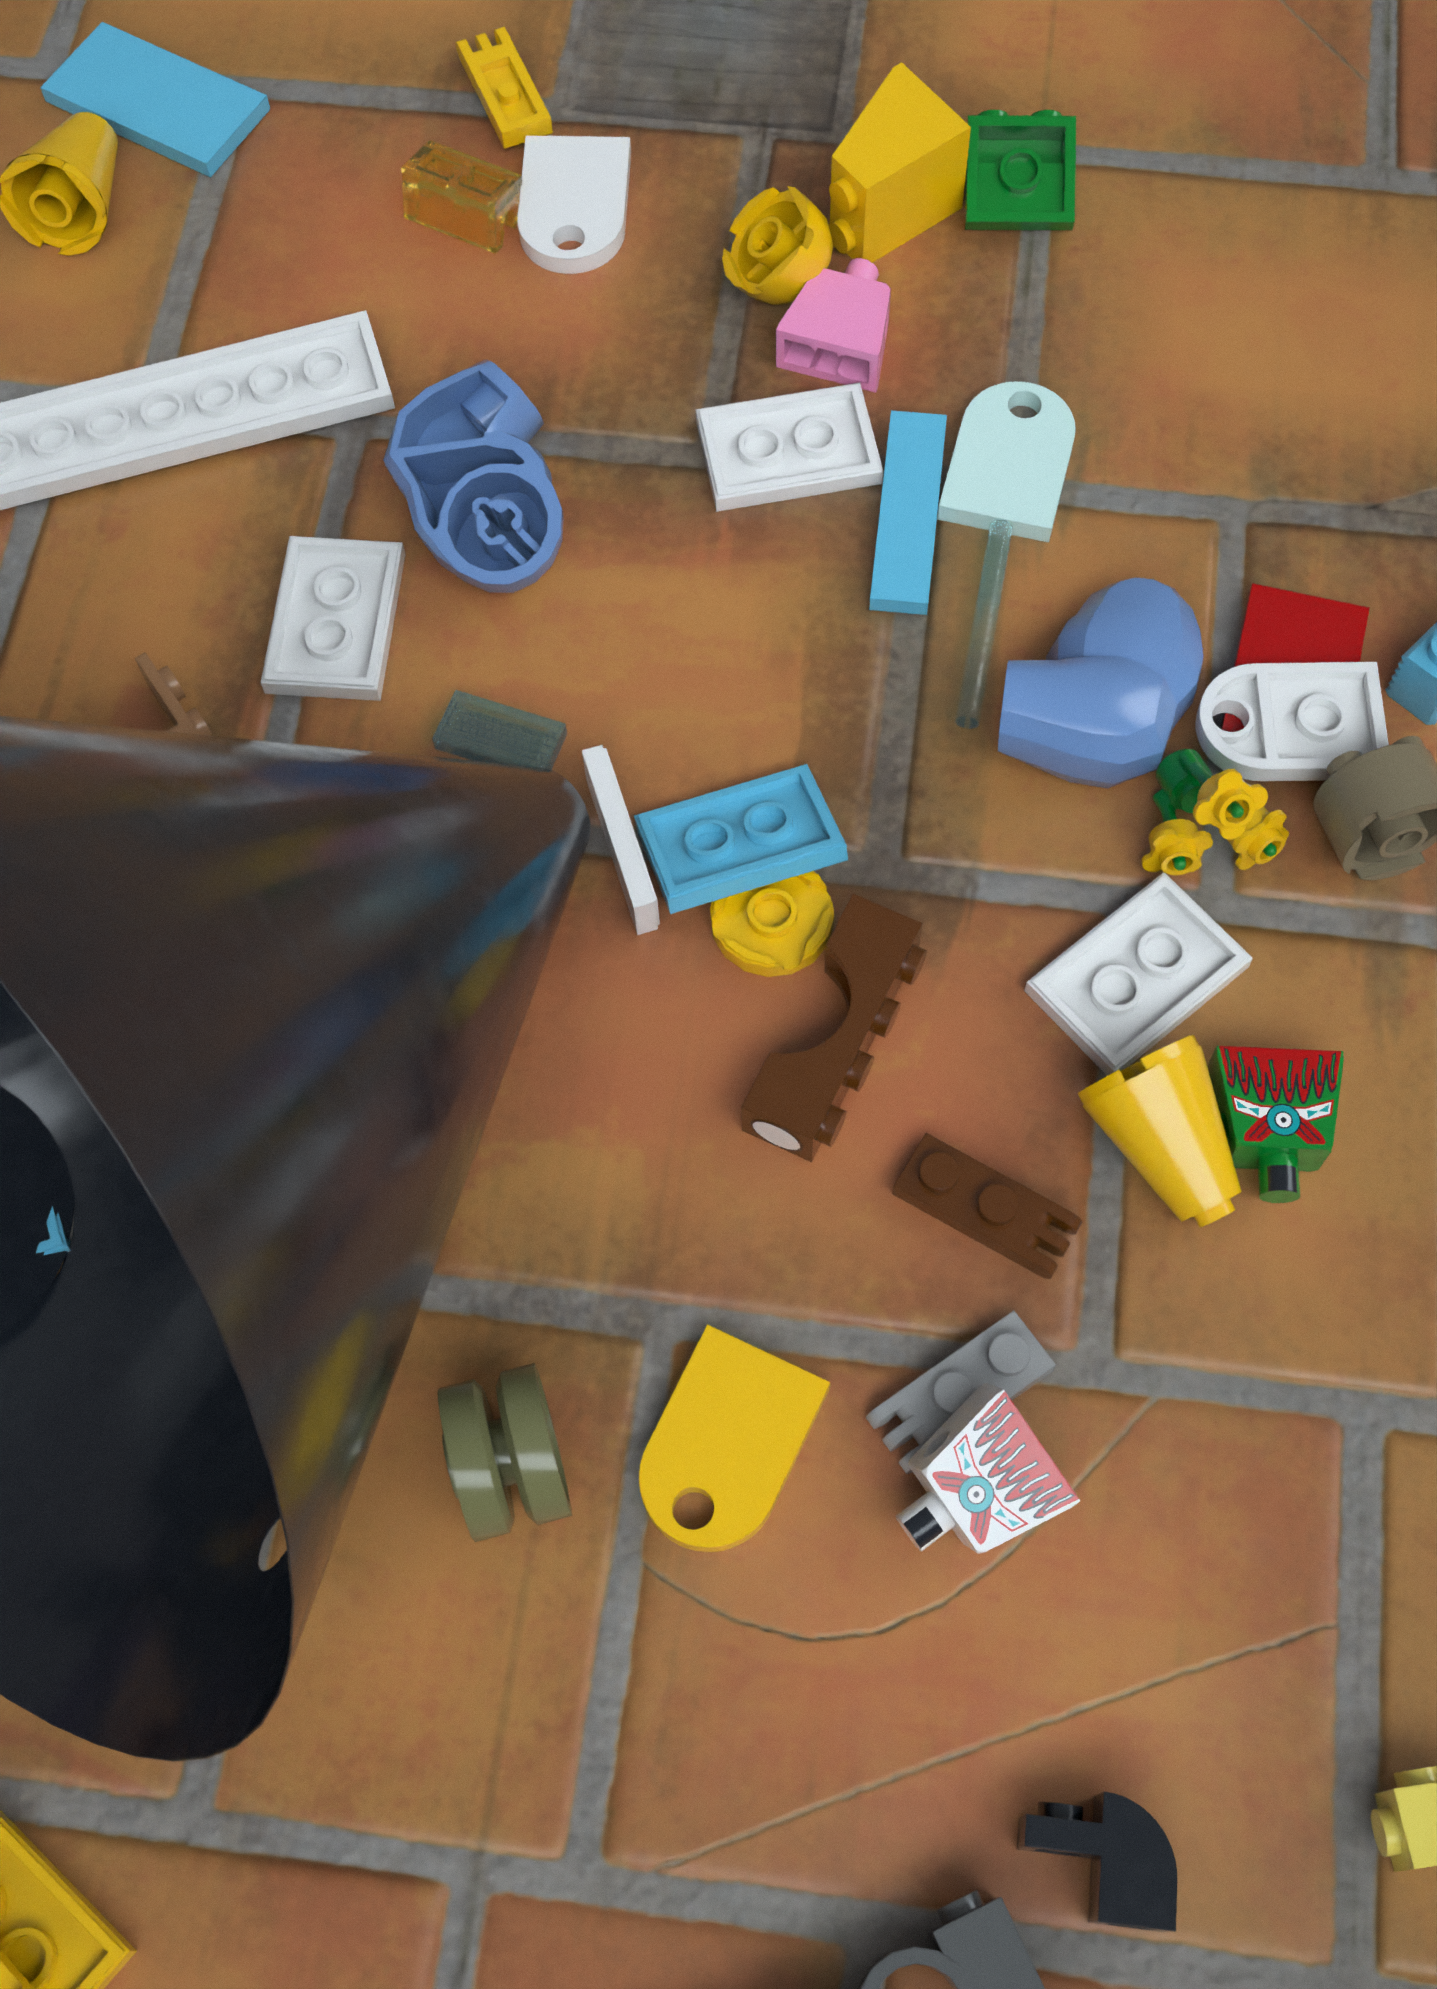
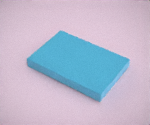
M807 764L634 815L638 835L670 914L848 860L847 845Z

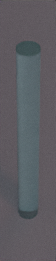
M995 520L991 522L989 527L955 720L958 726L967 729L978 727L980 722L1013 526L1005 520Z

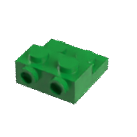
M995 109L980 112L978 115H968L967 124L971 127L965 178V230L1072 231L1075 223L1076 116H1062L1060 112L1055 110H1041L1033 113L1031 116L1009 115L1005 111Z

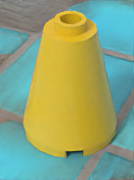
M90 112L76 113L12 160L4 169L0 177L2 193L0 195V208L11 227L29 243L41 248L43 243L61 248L58 254L71 256L89 251L100 241L107 226L118 148L116 133L106 120Z
M1189 1035L1141 1058L1139 1062L1121 1071L1119 1069L1078 1092V1096L1083 1104L1082 1107L1181 1222L1194 1217L1199 1228L1236 1210L1230 1198L1242 1191L1203 1049L1198 1044L1194 1035Z

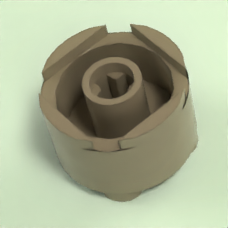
M1407 736L1399 739L1392 745L1384 746L1362 754L1360 751H1348L1334 758L1327 766V772L1330 777L1317 791L1313 808L1344 871L1349 874L1351 869L1355 870L1359 879L1379 880L1405 873L1425 863L1426 861L1421 852L1437 842V763L1421 738L1418 736Z

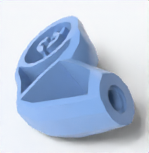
M1131 578L1109 584L1091 594L1078 613L1067 621L1046 655V660H1008L1000 717L998 752L1068 782L1107 789L1157 770L1172 729L1193 703L1204 656L1201 632L1193 609L1179 595L1175 588L1154 579Z

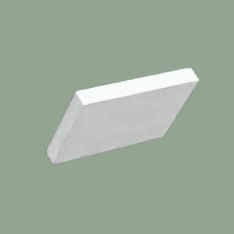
M860 382L696 409V423L716 512L883 484L884 471Z
M289 536L261 677V686L265 694L381 701L406 555L403 542Z
M1163 872L1028 980L1024 991L1108 1076L1134 1063L1249 968L1253 958Z

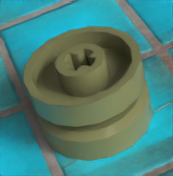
M535 1363L500 1372L496 1383L497 1401L501 1416L498 1419L493 1418L483 1387L474 1379L438 1389V1405L443 1430L442 1444L447 1469L455 1496L459 1499L465 1522L474 1542L510 1533L515 1518L511 1485L517 1484L525 1512L537 1525L572 1516L571 1501L557 1438Z

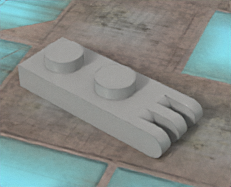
M1013 1310L877 1406L866 1416V1419L873 1429H877L887 1424L896 1415L903 1423L889 1432L882 1441L889 1451L892 1452L914 1437L919 1446L906 1453L899 1461L905 1473L910 1474L912 1470L908 1463L911 1457L978 1387L984 1383L1004 1389L1013 1401L1052 1373L1056 1364Z

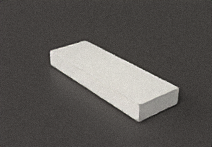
M603 745L582 750L586 781L637 935L657 930L658 925H660L657 897L607 749L603 748Z

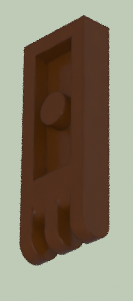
M925 1133L893 1188L894 1196L1046 1279L1052 1278L1058 1265L1051 1258L1036 1250L1037 1247L1055 1256L1063 1257L1070 1246V1242L1065 1237L1049 1229V1226L1052 1225L1067 1234L1075 1235L1082 1224V1220L1073 1212L928 1133Z

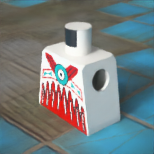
M984 1383L967 1398L911 1457L908 1465L927 1493L896 1515V1519L913 1544L921 1552L952 1529L965 1546L979 1554L987 1552L1072 1508L1080 1502V1499L1005 1390Z

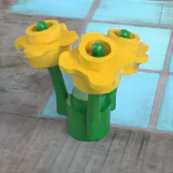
M1193 749L1175 751L1165 757L1156 770V779L1162 789L1154 794L1153 801L1161 812L1163 823L1154 827L1149 834L1148 840L1151 852L1144 855L1141 859L1142 866L1146 871L1157 872L1162 870L1169 875H1183L1194 872L1202 866L1201 856L1204 850L1211 848L1213 845V839L1209 832L1198 831L1196 824L1189 820L1177 819L1176 809L1193 813L1194 819L1200 825L1211 824L1217 827L1220 835L1227 839L1233 850L1238 853L1239 857L1235 864L1240 870H1246L1255 863H1267L1281 852L1289 836V831L1283 827L1287 816L1282 810H1274L1270 813L1264 808L1268 800V793L1261 784L1250 785L1242 779V775L1235 769H1227L1213 775L1200 754Z

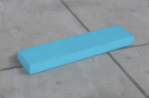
M891 410L869 610L927 615L947 415Z

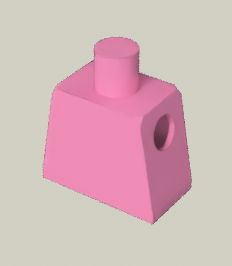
M855 258L848 263L845 273L824 268L818 276L806 282L776 329V367L844 385L860 382L863 390L876 393L888 331L891 288L886 283L877 281L879 271L872 262L863 258Z

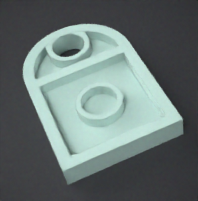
M1029 382L1000 383L980 392L965 410L939 502L937 520L1049 543L1075 438V420L1064 400L1053 391ZM1016 406H1028L1034 409L1037 415L1031 418H1020L1013 415L1010 409Z

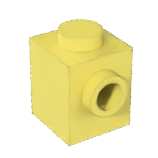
M1437 1766L1394 1773L1397 1788L1374 1794L1378 1809L1371 1811V1824L1377 1847L1383 1857H1391L1394 1872L1437 1866Z

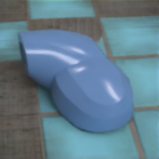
M483 360L427 387L399 411L383 461L399 490L407 499L417 535L439 564L464 582L489 593H514L537 582L553 565L562 543L564 515L552 485L551 472L542 454L528 443L544 424L542 416L521 388L492 361Z

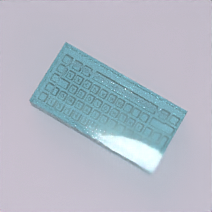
M455 690L432 739L435 749L472 761L544 767L552 770L567 737V729L565 723Z

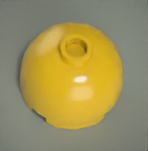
M787 186L789 190L779 192L776 188L772 187L763 190L751 199L736 216L729 230L736 235L732 243L731 252L725 248L723 249L722 261L725 275L732 284L749 297L772 305H784L794 302L806 282L818 276L824 268H828L832 256L833 241L827 218L809 198L795 187Z

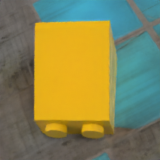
M902 62L892 68L832 155L831 184L829 186V228L834 247L840 253H846L851 259L863 258L873 263L959 211L963 206L971 127Z

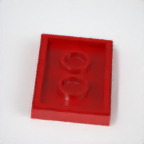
M1252 583L1247 598L1233 667L1253 663L1360 662L1370 607ZM1229 713L1223 714L1222 730L1236 732L1244 728L1243 723L1238 717Z

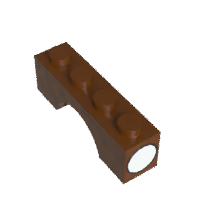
M852 894L826 944L824 970L843 993L848 1006L847 1016L840 1028L828 1040L814 1048L794 1053H769L741 1106L742 1131L810 1162L813 1161L821 1143L829 1147L833 1145L847 1111L839 1108L849 1088L857 1092L862 1088L874 1060V1056L867 1054L876 1034L884 1038L888 1036L901 1006V1003L895 1001L894 998L902 982L913 985L923 966L927 950L919 947L923 923L856 894Z

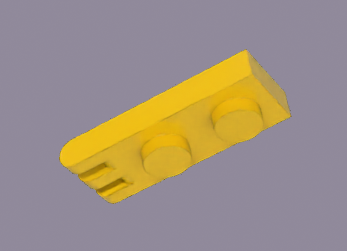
M504 26L494 29V37L497 44L494 46L491 45L485 32L475 35L478 51L472 52L466 39L455 42L459 59L504 149L524 143L526 135L546 136L553 133L551 116Z

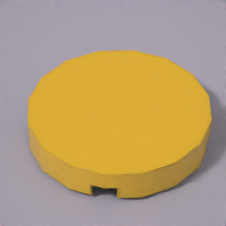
M814 871L712 901L710 906L713 939L724 957L745 972L766 977L794 974L813 964L826 949V944L834 926L833 902L827 892V886L819 874Z

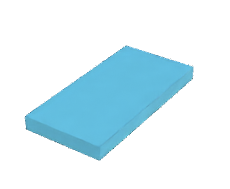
M101 22L40 87L46 102L71 114L79 112L96 114L106 120L117 135L210 178L270 110L267 95L104 22Z

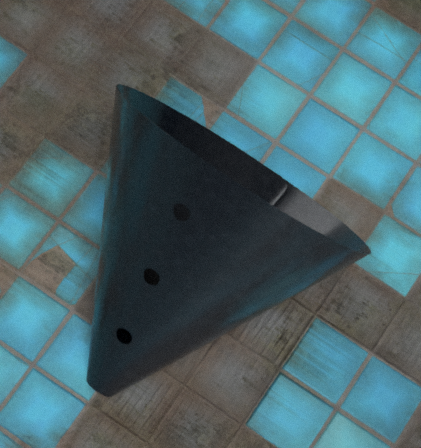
M0 716V1695L49 1724L95 1745L135 1757L172 1762L207 1759L238 1747L263 1725L280 1696L590 838V819L585 803L574 786L559 773L548 768ZM53 1206L55 1215L57 1216V1213H59L68 1242L74 1216L73 1236L70 1242L71 1251L44 1255V1252L36 1253L39 1242L51 1239L46 1222ZM281 1519L287 1550L272 1568L262 1571L259 1566V1554L263 1542L272 1527Z

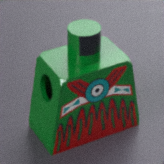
M1216 1046L1207 1067L1235 1168L1258 1169L1260 1200L1269 1203H1288L1298 1200L1300 1198L1299 1171L1312 1172L1319 1170L1331 1153L1344 1063L1343 1051Z

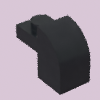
M1104 1791L1094 1796L1093 1822L1083 1821V1807L1054 1802H1038V1815L1025 1814L1019 1818L1017 1850L1091 1859L1088 1923L1156 1932H1176V1860L1165 1832L1143 1807L1124 1796Z

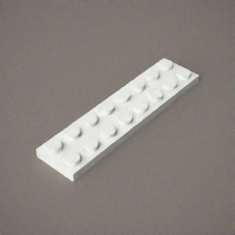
M367 311L1 402L0 510L395 409L392 393Z

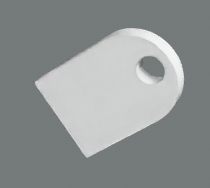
M526 135L517 223L521 246L525 254L535 264L556 273L577 274L591 271L604 265L620 250L626 229L631 165L630 137ZM566 241H577L582 244L573 250H562L557 247Z
M1377 662L1253 663L1239 665L1224 671L1213 679L1202 696L1196 714V735L1201 748L1208 758L1222 770L1235 769L1242 775V779L1252 781L1327 780L1330 777L1327 772V766L1339 755L1348 751H1360L1362 754H1365L1372 750L1389 746ZM1220 713L1233 714L1241 720L1244 728L1236 732L1224 731L1214 723L1212 717Z

